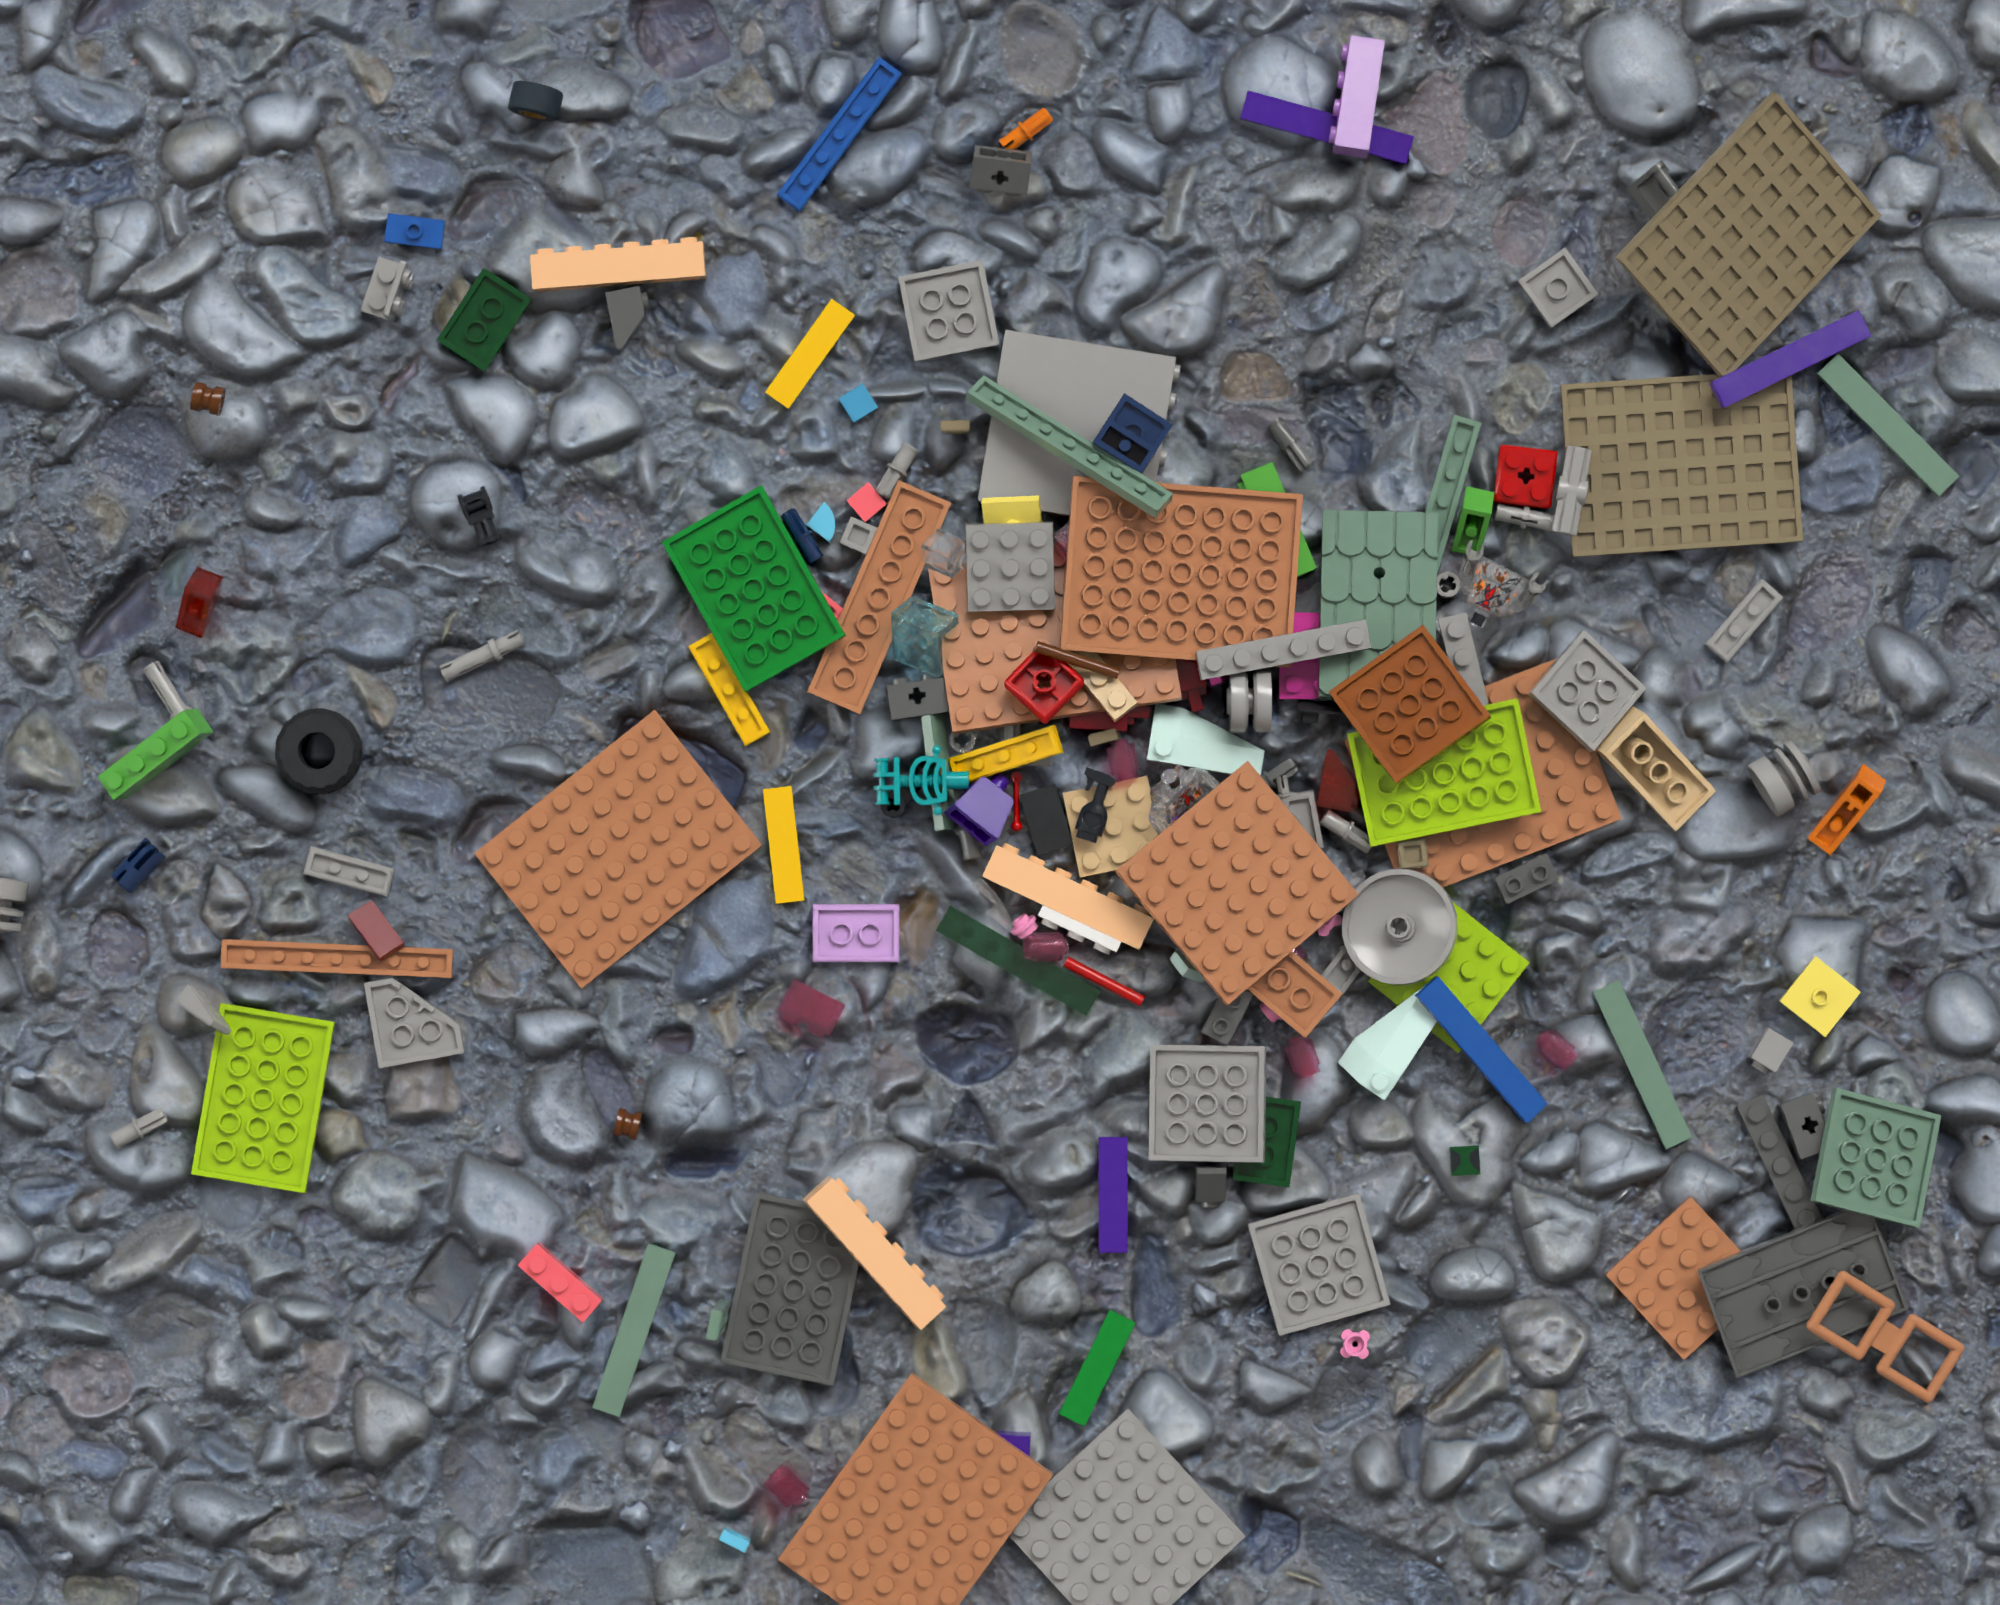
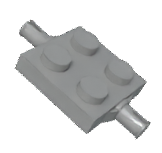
M1282 775L1283 787L1281 777H1275L1278 794L1276 795L1317 845L1323 848L1313 790L1298 793L1289 790L1287 775Z

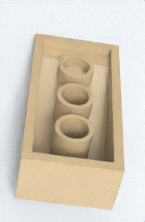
M1634 706L1630 707L1595 749L1610 767L1674 831H1677L1716 792L1713 786L1644 712Z

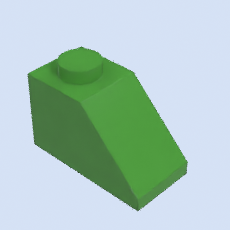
M1466 486L1451 551L1466 554L1467 543L1470 540H1473L1472 550L1479 551L1481 549L1492 514L1494 492Z

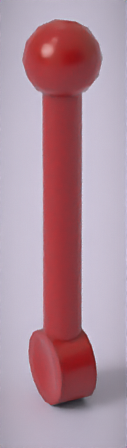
M1015 771L1010 777L1014 789V822H1012L1011 828L1013 831L1018 832L1023 827L1020 822L1019 782L1022 780V775L1020 772Z

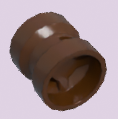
M196 382L191 396L190 409L199 412L207 410L212 415L220 416L225 401L226 389L218 386L209 388L204 383Z

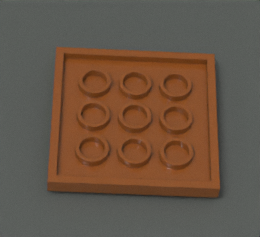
M1424 625L1417 628L1329 691L1330 696L1396 785L1491 719V715Z

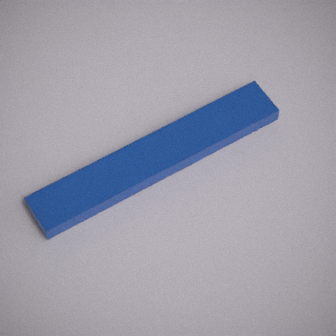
M878 57L776 194L777 197L800 213L901 78L902 73Z
M1438 976L1432 978L1415 995L1524 1123H1529L1548 1104Z

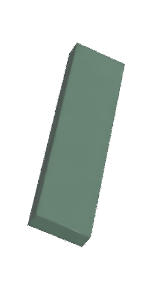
M944 714L922 716L926 756L932 757V748L935 745L940 746L939 758L947 760V772H951L948 761L949 751ZM937 763L931 764L928 775L934 774ZM929 786L931 797L937 798L934 787ZM948 789L947 802L939 803L942 814L936 816L933 813L935 831L958 829L957 823L944 814V811L954 802L953 789Z

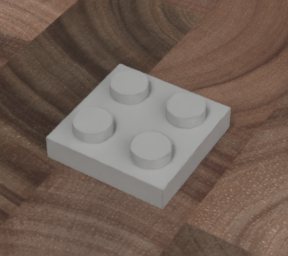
M1563 248L1518 280V284L1550 328L1598 295L1566 248Z

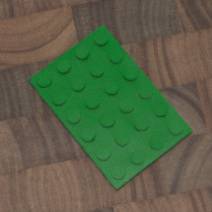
M762 485L662 541L668 555L746 693L846 637L844 630Z

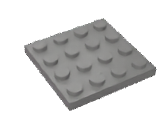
M1150 1045L1149 1160L1265 1162L1266 1046Z
M1359 1193L1248 1223L1279 1336L1391 1305Z

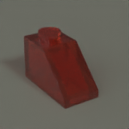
M198 566L196 567L184 587L175 628L199 638L204 636L219 599L223 576Z
M1327 749L1316 807L1350 813L1352 807L1357 808L1360 793L1355 790V781L1335 751Z

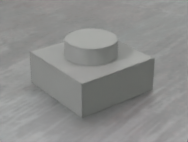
M850 517L840 544L866 555L877 527Z

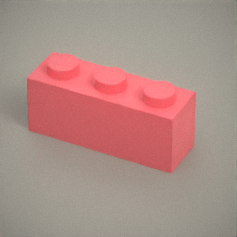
M540 1242L536 1243L517 1265L581 1322H584L604 1300L601 1295Z

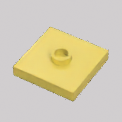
M1040 495L982 498L984 524L1043 522Z
M1814 956L1779 1002L1823 1037H1826L1861 991L1818 957Z

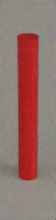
M1069 956L1063 966L1138 1006H1141L1145 998L1144 995Z

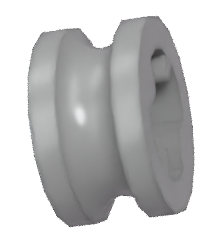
M1449 571L1439 574L1437 576V594L1444 598H1450L1457 594L1461 586L1458 576ZM1448 577L1452 578L1454 581L1451 584H1455L1454 590L1449 589L1447 592H1443L1440 589L1443 585L1439 586L1440 580H1446Z

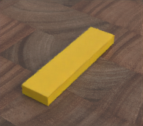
M831 299L765 393L787 409H790L855 315Z
M710 633L689 645L691 653L744 745L748 746L770 733L750 695L743 690L713 634Z
M1052 725L948 758L952 772L969 771L970 783L982 776L989 777L1064 752L1056 725Z
M792 786L763 789L776 904L805 901Z

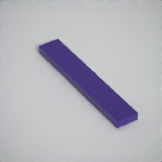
M1248 90L1240 120L1331 144L1328 143L1331 126L1336 127L1338 116H1332V113ZM1373 125L1368 155L1406 165L1414 136Z
M1858 310L1712 381L1709 385L1721 409H1724L1872 335Z

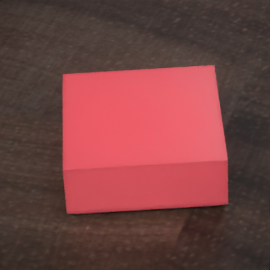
M869 482L846 500L865 523L887 505Z

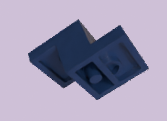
M1124 393L1097 434L1093 444L1143 474L1173 424Z

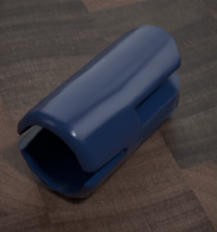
M144 838L111 873V877L117 880L118 884L127 892L133 893L166 856L159 852L158 848L152 845L149 839Z

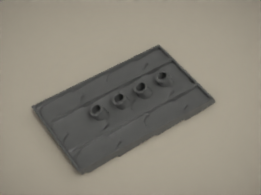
M1842 1210L1698 1269L1697 1272L1736 1378L1826 1343L1825 1340L1808 1331L1806 1324L1832 1284V1281H1829L1827 1277L1832 1276L1835 1278L1840 1271L1849 1273L1893 1300L1895 1308L1889 1317L1908 1310L1909 1306L1877 1218ZM1844 1285L1820 1324L1841 1337L1870 1325L1881 1307Z

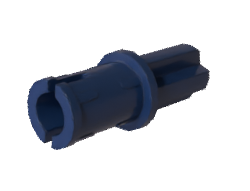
M791 508L784 512L781 518L793 536L794 543L801 550L807 564L824 556L811 535L812 530L808 531L797 510Z

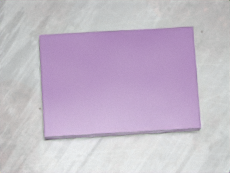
M813 904V962H899V904Z

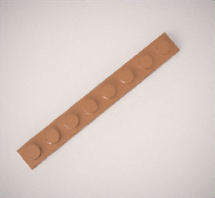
M222 939L221 968L453 978L454 949L403 947L380 962L368 945Z

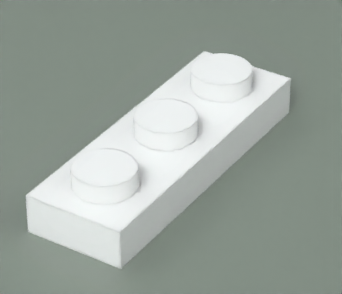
M1044 905L1038 916L1043 918L1041 924L1057 930L1058 926L1069 930L1067 936L1082 943L1087 938L1095 942L1093 948L1108 955L1111 950L1117 952L1121 941Z

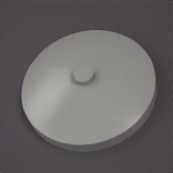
M1390 869L1374 874L1355 889L1359 895L1345 907L1342 919V936L1350 958L1361 971L1380 982L1393 985H1408L1427 979L1446 963L1456 943L1458 920L1451 898L1439 883L1417 871Z

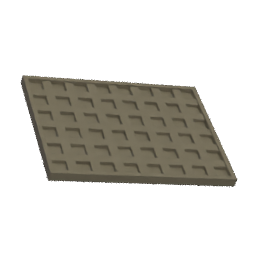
M1771 92L1616 255L1615 259L1718 376L1722 377L1735 371L1882 215L1777 93Z
M1718 374L1561 384L1564 450L1566 451L1567 446L1592 450L1587 474V495L1584 506L1581 507L1578 531L1576 536L1570 535L1572 557L1803 542L1792 375L1724 409H1721L1709 385L1712 381L1720 378Z

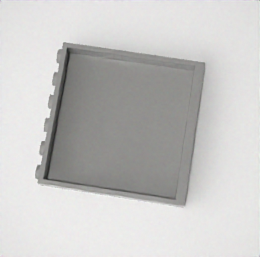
M1005 330L997 384L1093 443L1124 393L1166 420L1168 410H1174L1176 394L1171 393L1172 381L1178 382L1181 365H1176V357ZM991 416L978 503L982 502V498L1040 495L1042 513L1069 517L1072 476H1087ZM1170 431L1166 435L1165 439H1169ZM1162 443L1143 472L1144 476L1157 483H1162V479L1157 478L1158 468L1165 466L1167 450H1161Z

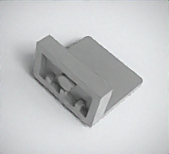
M378 256L360 311L394 323L396 316L401 317L404 311L406 301H403L405 289L410 290L414 281L415 274L412 273V267L403 260L397 263Z

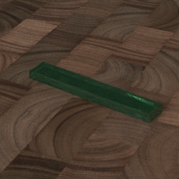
M949 906L936 929L937 932L1087 1016L1100 993V990L952 906Z

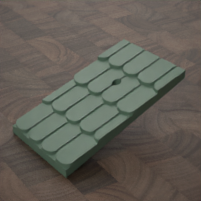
M1323 510L1320 628L1366 619L1371 648L1320 657L1318 700L1334 701L1329 694L1331 689L1420 626L1424 625L1436 641L1438 512Z

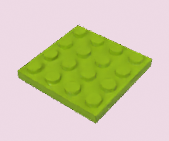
M1453 902L1458 920L1457 939L1449 959L1436 973L1425 980L1408 985L1388 984L1371 977L1367 982L1399 1006L1400 1003L1427 984L1432 978L1438 976L1481 1025L1530 962ZM1436 1022L1430 1032L1459 1053L1461 1049L1439 1023Z

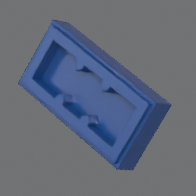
M388 213L384 242L442 250L446 221Z

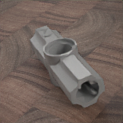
M1567 446L1562 475L1559 476L1555 493V501L1557 503L1551 532L1576 536L1581 507L1584 506L1587 495V474L1592 450Z

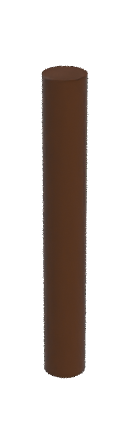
M1037 641L1034 652L1113 679H1117L1120 668Z

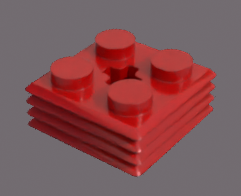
M1501 445L1498 453L1493 502L1549 509L1552 506L1558 452ZM1524 469L1528 470L1529 475L1533 476V480H1529L1527 485L1523 484L1521 478H1518V474H1522Z
M1033 651L1004 681V685L1042 723L1047 724L1084 686V679L1067 663ZM1041 678L1045 681L1049 678L1050 687L1039 688L1038 680Z

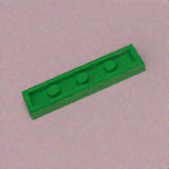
M1109 1309L1059 1411L1060 1415L1085 1427L1136 1323L1135 1321Z

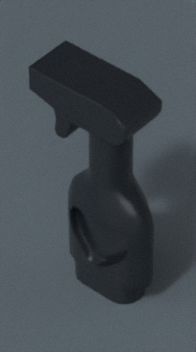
M1086 767L1084 775L1087 777V786L1085 790L1089 791L1094 781L1098 785L1093 800L1084 805L1080 811L1075 829H1077L1076 837L1096 843L1098 836L1102 837L1108 818V813L1104 806L1108 788L1114 786L1116 780L1109 774Z

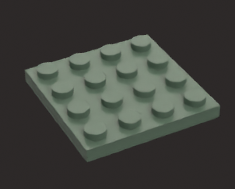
M1832 1088L1810 1201L1912 1228H1920L1942 1115L1840 1088Z

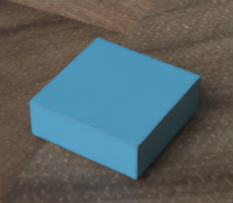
M863 383L839 398L853 423L858 422L878 409Z

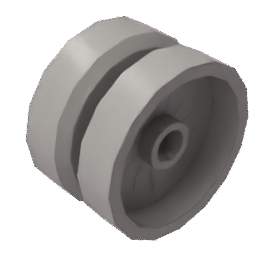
M1270 669L1255 670L1252 675V687H1248L1246 672L1229 675L1226 702L1230 733H1244L1248 728V715H1252L1255 732H1271L1272 683Z

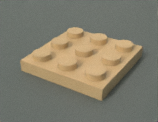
M1147 776L1118 781L1114 786L1108 788L1104 801L1108 818L1102 837L1098 836L1096 843L1077 838L1075 826L1082 807L1093 800L1097 786L1091 787L1089 791H1086L1084 788L1062 793L1080 878L1116 871L1159 835L1158 827L1154 823L1156 815Z

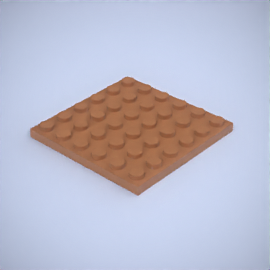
M1249 761L1245 762L1115 871L1226 1006L1359 895Z

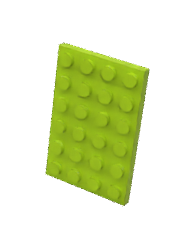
M1518 698L1483 705L1491 715V719L1398 785L1394 783L1358 732L1347 733L1371 847L1542 812Z
M220 1003L219 1012L231 1028V1032L229 1035H225L217 1030L215 1031L191 1174L306 1193L335 1022Z

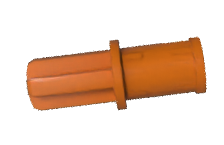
M1041 108L1023 123L1019 121V126L1002 139L1000 138L999 142L1004 147L1013 140L1005 149L1016 150L1029 139L1031 141L1034 140L1032 137L1049 125L1053 118L1045 108Z

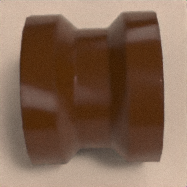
M619 1108L613 1136L620 1137L621 1135H626L630 1140L636 1141L642 1113L635 1112L632 1114L628 1113L626 1109Z

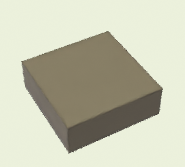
M970 420L941 421V433L943 435L969 434Z
M1113 728L1090 734L1088 739L1090 746H1098L1121 740L1122 736L1120 731Z
M1426 838L1397 841L1399 869L1429 867Z

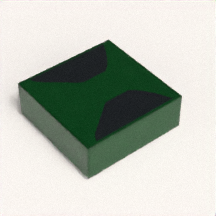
M1479 1145L1449 1147L1451 1176L1481 1174Z

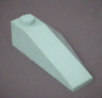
M1155 704L1146 761L1230 775L1245 762L1249 761L1261 776L1264 750L1185 708Z
M1423 987L1387 1015L1376 1021L1375 1024L1363 1033L1356 1036L1338 1061L1358 1083L1383 1100L1386 1099L1437 1022L1415 997Z

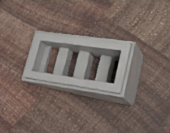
M188 984L177 1000L178 1005L211 1028L229 1035L231 1028L204 991Z

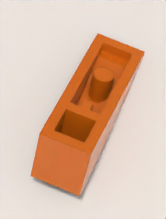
M1862 764L1807 839L1831 855L1881 794L1886 780L1865 764Z

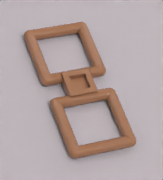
M1840 1271L1806 1324L1807 1330L1856 1360H1862L1870 1346L1875 1347L1884 1353L1876 1366L1878 1374L1926 1403L1932 1402L1964 1352V1345L1915 1314L1908 1315L1901 1328L1896 1327L1887 1321L1895 1308L1894 1301L1849 1273ZM1844 1285L1881 1307L1857 1346L1820 1324ZM1914 1328L1950 1349V1352L1926 1389L1890 1367Z

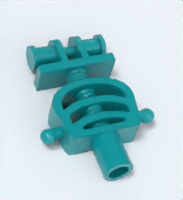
M938 745L932 748V757L920 756L915 759L910 768L909 775L901 776L900 757H894V772H888L889 758H874V761H876V773H873V777H879V786H873L874 790H877V802H875V805H890V802H888V790H894V805H901V787H909L912 797L918 804L923 806L933 805V813L939 816L942 814L939 803L947 802L948 789H969V771L947 772V760L939 758L941 747ZM927 761L923 768V773L916 776L915 771L918 765ZM937 763L934 774L928 775L931 764ZM885 777H894V785L885 786ZM929 786L934 787L937 798L931 797L928 789ZM915 787H923L927 800L919 798Z

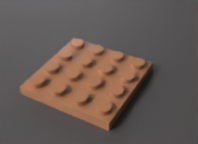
M1689 1196L1608 1270L1605 1275L1675 1352L1685 1360L1718 1330L1697 1272L1698 1269L1741 1251L1695 1200Z

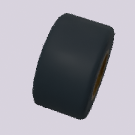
M515 81L512 86L508 109L513 113L531 119L554 122L559 118L563 93L547 85L529 81Z

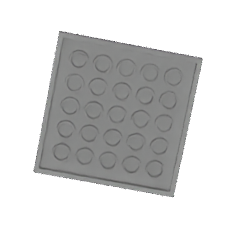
M1127 1408L1049 1480L1009 1537L1072 1605H1172L1246 1536Z

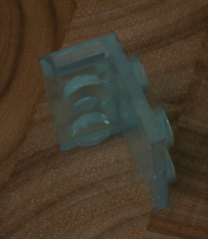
M911 596L891 612L893 658L895 661L935 677H940L943 675L942 637L959 624L958 614Z

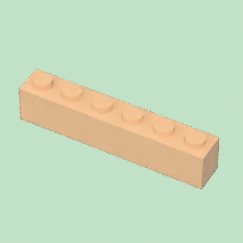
M697 237L681 238L680 243L669 244L667 239L651 241V245L640 246V242L622 243V248H611V244L594 245V250H582V246L566 247L565 252L554 253L552 248L537 249V254L530 255L532 289L534 292L707 279L703 241L697 242Z
M1004 843L1002 847L996 845L982 875L983 878L1140 950L1154 918L1149 916L1150 913L1144 907L1135 904L1133 908L1122 904L1125 898L1110 891L1107 896L1096 892L1099 886L1084 879L1079 884L1070 879L1071 873L1058 867L1053 872L1044 867L1045 861L1033 855H1030L1029 859L1023 858L1018 855L1020 849Z
M827 1176L802 1200L912 1324L922 1330L946 1308V1305L941 1301L944 1295L935 1285L929 1287L922 1280L926 1275L915 1263L910 1266L906 1262L904 1257L907 1254L896 1242L892 1245L884 1237L888 1234L884 1227L877 1220L872 1223L867 1218L866 1214L869 1212L858 1199L854 1202L847 1195L850 1190L840 1178L834 1180Z

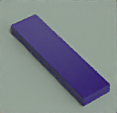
M1098 1137L1099 1253H1128V1137Z

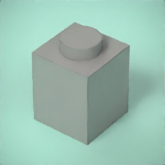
M1765 1027L1748 1055V1058L1753 1060L1751 1066L1764 1074L1768 1070L1776 1073L1792 1047L1793 1042L1772 1029Z

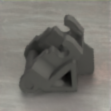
M1662 160L1626 188L1641 207L1635 213V216L1644 211L1651 220L1670 200L1659 188L1660 184L1670 197L1679 190L1668 175L1669 169Z

